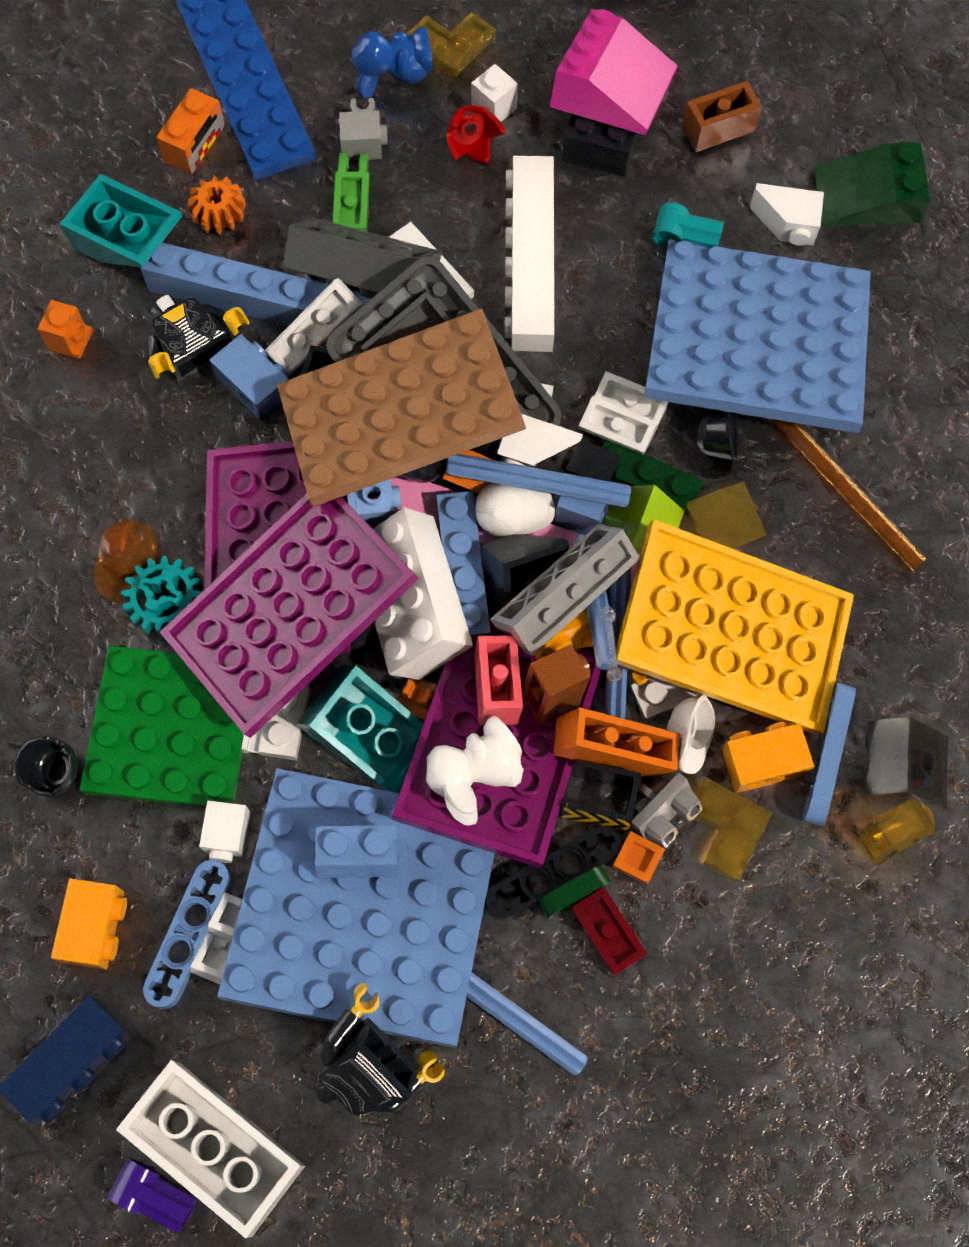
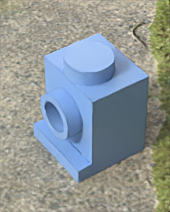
M391 479L347 494L348 504L368 525L382 523L395 514V508H402L399 486H392ZM379 496L377 499H374V500L368 498V497Z

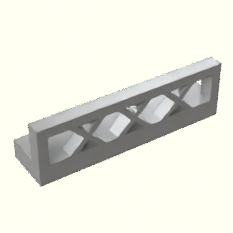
M597 524L495 614L491 621L496 628L510 632L523 652L533 656L632 567L640 557L623 529Z

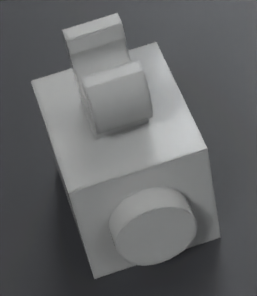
M369 98V106L366 109L357 108L356 99H351V112H339L342 153H347L349 160H359L360 153L368 154L369 160L382 159V145H388L387 124H380L379 111L375 109L373 98Z

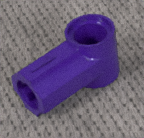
M128 1157L106 1198L125 1210L138 1215L141 1212L168 1229L180 1233L189 1220L198 1198L160 1178L161 1174L151 1167Z

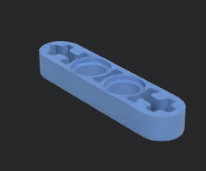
M838 682L834 685L824 733L821 734L814 764L815 767L813 768L802 819L805 822L823 826L826 821L854 704L855 687Z
M204 861L195 870L143 987L144 997L149 1004L156 1008L168 1009L176 1005L180 1000L192 974L190 966L208 933V924L224 893H227L230 888L231 874L226 866L219 861ZM215 869H218V876L222 879L220 885L213 883L208 892L211 898H215L214 902L210 904L204 898L194 896L197 890L203 895L208 885L203 879L205 873L212 874ZM197 904L204 906L207 911L205 921L199 926H190L186 922L185 917L188 909ZM183 941L190 946V956L183 963H173L169 958L170 948L176 942ZM163 964L174 971L182 972L179 979L173 974L169 979L168 987L173 990L170 997L163 996L160 1001H157L158 993L153 991L156 983L163 984L168 975L167 972L160 971Z

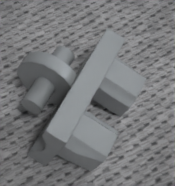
M678 772L666 786L661 781L652 789L644 784L639 785L637 794L641 800L635 805L634 810L638 815L632 820V825L641 837L649 841L652 840L660 846L667 848L678 834L676 827L669 822L678 812L687 821H691L702 811L703 807L700 800L692 792L688 780Z

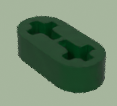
M599 865L548 893L538 903L547 919H551L570 909L602 887L606 888L612 882L602 865Z

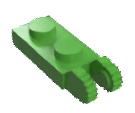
M340 153L338 171L335 174L333 222L367 231L370 188L368 154L360 153L358 160L359 172H348L347 153Z

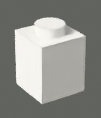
M496 64L471 83V104L489 107V111L500 122L517 109L518 83Z
M207 801L199 847L205 854H209V860L232 863L233 857L244 859L251 812L246 805Z

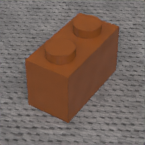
M744 81L687 101L682 128L695 152L754 132L762 106L748 81Z
M571 644L530 663L522 688V695L539 725L579 706L590 680L591 670L587 660L582 654L577 655Z

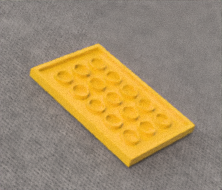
M654 519L647 527L617 641L616 660L619 662L618 665L775 721L787 722L789 726L800 723L803 731L819 735L824 733L854 594Z

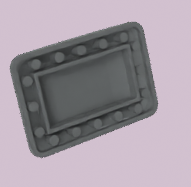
M422 257L337 327L328 337L327 351L336 363L479 310V308L438 259ZM486 318L521 414L559 426L561 410L558 404ZM499 439L470 449L495 461H500L502 455L495 453ZM444 474L434 481L437 485L457 492L471 491L443 479Z

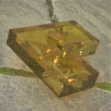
M472 12L451 32L425 15L407 33L413 35L414 31L419 27H426L433 63L454 78L496 38V28Z
M703 777L695 792L703 809L695 818L719 830L703 865L738 882L773 812Z

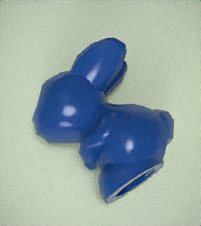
M419 27L414 31L413 35H406L402 31H397L393 34L390 42L380 33L371 30L363 34L352 48V65L359 72L357 90L362 99L371 98L377 87L379 75L385 72L404 84L420 83L428 73L433 72L432 53L426 27Z

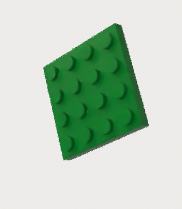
M109 646L79 791L89 795L206 808L207 801L234 804L243 756L241 747L244 734L177 653Z

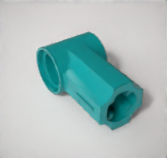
M665 203L659 209L652 237L655 244L663 248H667L669 239L688 241L694 245L712 248L719 245L724 222L689 214L687 208L677 203Z

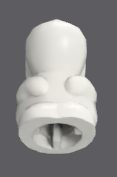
M494 715L487 719L483 727V736L479 737L477 734L472 733L467 737L464 750L441 745L434 747L427 756L426 782L434 792L444 797L447 809L453 818L465 826L474 825L478 821L476 797L471 788L473 782L496 787H516L521 783L524 771L520 760L522 749L508 727Z

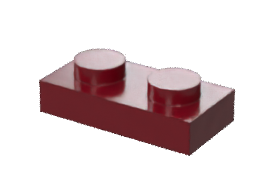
M602 887L571 907V912L613 977L647 956V951L605 887Z

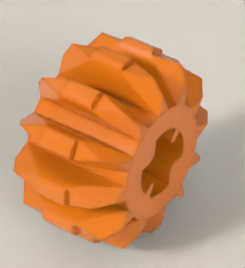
M213 174L210 182L200 178V187L191 188V198L188 199L187 203L193 222L196 226L202 225V229L206 234L212 229H216V232L221 235L223 228L226 227L234 231V222H243V212L246 211V202L241 188L238 184H232L228 176L218 181V178Z

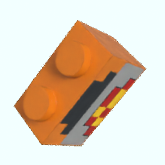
M189 89L156 137L163 162L191 175L225 127L219 100L195 89Z

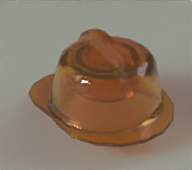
M123 519L122 522L111 525L103 532L100 538L94 570V582L98 591L106 599L117 603L128 602L121 595V591L131 589L125 581L126 577L136 578L138 575L134 567L140 566L145 570L148 568L147 559L149 558L155 563L158 540L150 527L137 521Z

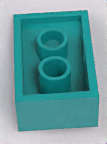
M99 174L61 221L60 226L75 250L100 262L142 268L181 219L182 214L168 205Z
M341 665L297 721L296 725L325 749L378 787L397 793L404 783L424 723L358 666Z

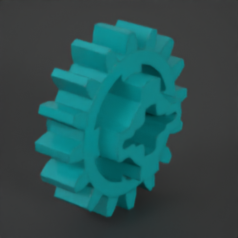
M163 556L160 564L157 565L151 558L147 559L148 568L145 570L140 566H135L134 569L138 576L136 578L126 577L125 579L131 589L121 591L124 600L128 601L123 605V609L127 615H131L129 619L136 627L142 624L141 628L146 634H149L153 628H156L159 637H163L160 631L201 593L198 590L203 588L200 579L194 578L196 574L191 566L184 569L181 559H177L173 565H170L167 556ZM181 581L186 585V596H183L182 592H180ZM140 596L144 597L146 601L144 605L146 608L145 612L140 607Z

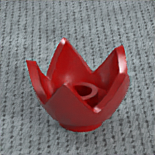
M471 104L463 106L454 112L448 122L446 136L449 149L455 160H458L465 154L476 161L488 164L490 159V140L505 134L507 131L500 120L489 111V107ZM472 123L471 127L468 130L464 131L465 127L468 124Z

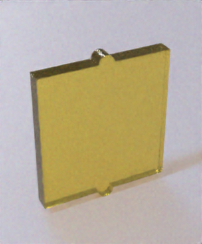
M744 481L686 503L696 527L694 533L710 541L734 549L767 535L757 513L759 507L753 504Z

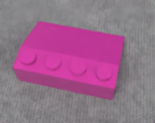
M591 9L556 70L550 107L646 135L676 73L678 65L625 19L614 16L608 10Z

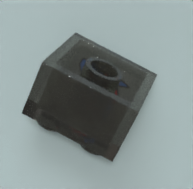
M910 716L868 721V735L865 739L867 750V768L864 774L865 795L890 805L947 810L948 736Z

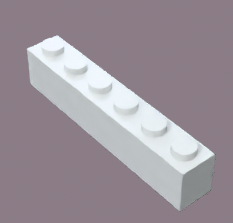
M513 156V170H506V190H512V198H506V219H512V227H506L505 248H512V257H505V278H512V287L505 286V308H512V317H505V338H511V348L513 351L553 352L554 156Z

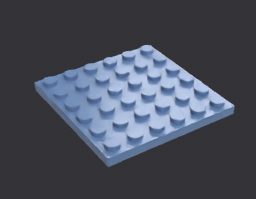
M669 239L644 398L860 433L864 412L871 271L720 246L708 248L694 245L688 241Z
M276 768L217 995L218 999L336 1023L345 1009L350 1011L354 1006L353 994L355 988L361 983H367L368 988L359 1000L369 1002L374 994L378 992L379 1006L372 1013H363L360 1017L362 1021L369 1017L384 1034L457 1048L494 853L392 820L400 793ZM396 825V877L317 878L315 869L316 826Z

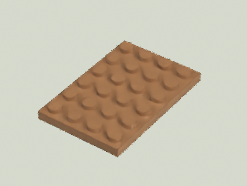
M482 308L277 384L307 496L313 507L526 429Z

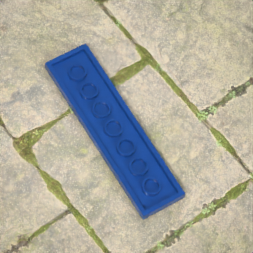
M175 0L254 181L315 160L316 154L246 0Z

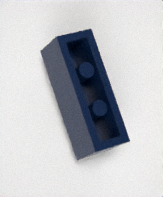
M88 995L0 1084V1092L30 1124H42L44 1121L48 1124L65 1109L66 1104L63 1101L74 1090L80 1092L91 1083L96 1076L93 1070L105 1058L110 1061L122 1051L126 1045L124 1039L129 1035L130 1031L99 999Z

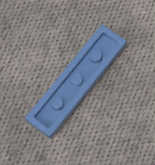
M473 491L436 495L441 542L470 637L490 636Z

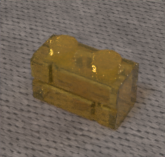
M911 798L896 808H892L876 817L859 832V839L873 862L881 866L896 856L914 848L935 833V819L925 804H920L919 800Z

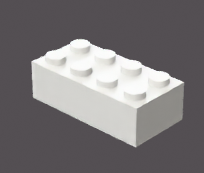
M403 507L373 530L419 579L374 622L389 675L421 680L471 648L473 643L434 516Z
M173 1060L167 1064L116 1129L244 1238L252 1237L305 1167L302 1162L185 1066Z

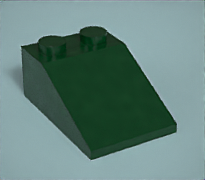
M921 142L887 143L814 166L813 168L815 190L824 192L821 227L920 223L931 200Z

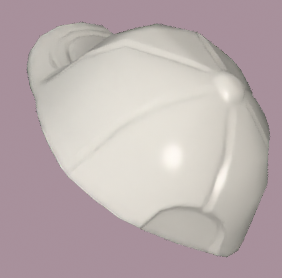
M491 483L484 487L476 498V519L479 526L491 536L523 535L549 526L555 515V504L550 493Z
M705 695L691 696L680 701L674 708L667 724L668 731L680 733L679 769L687 774H694L703 766L715 730L714 709Z

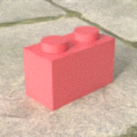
M513 635L478 636L474 651L479 726L485 725L487 719L493 715L498 717L505 725L517 724L523 709L517 641Z

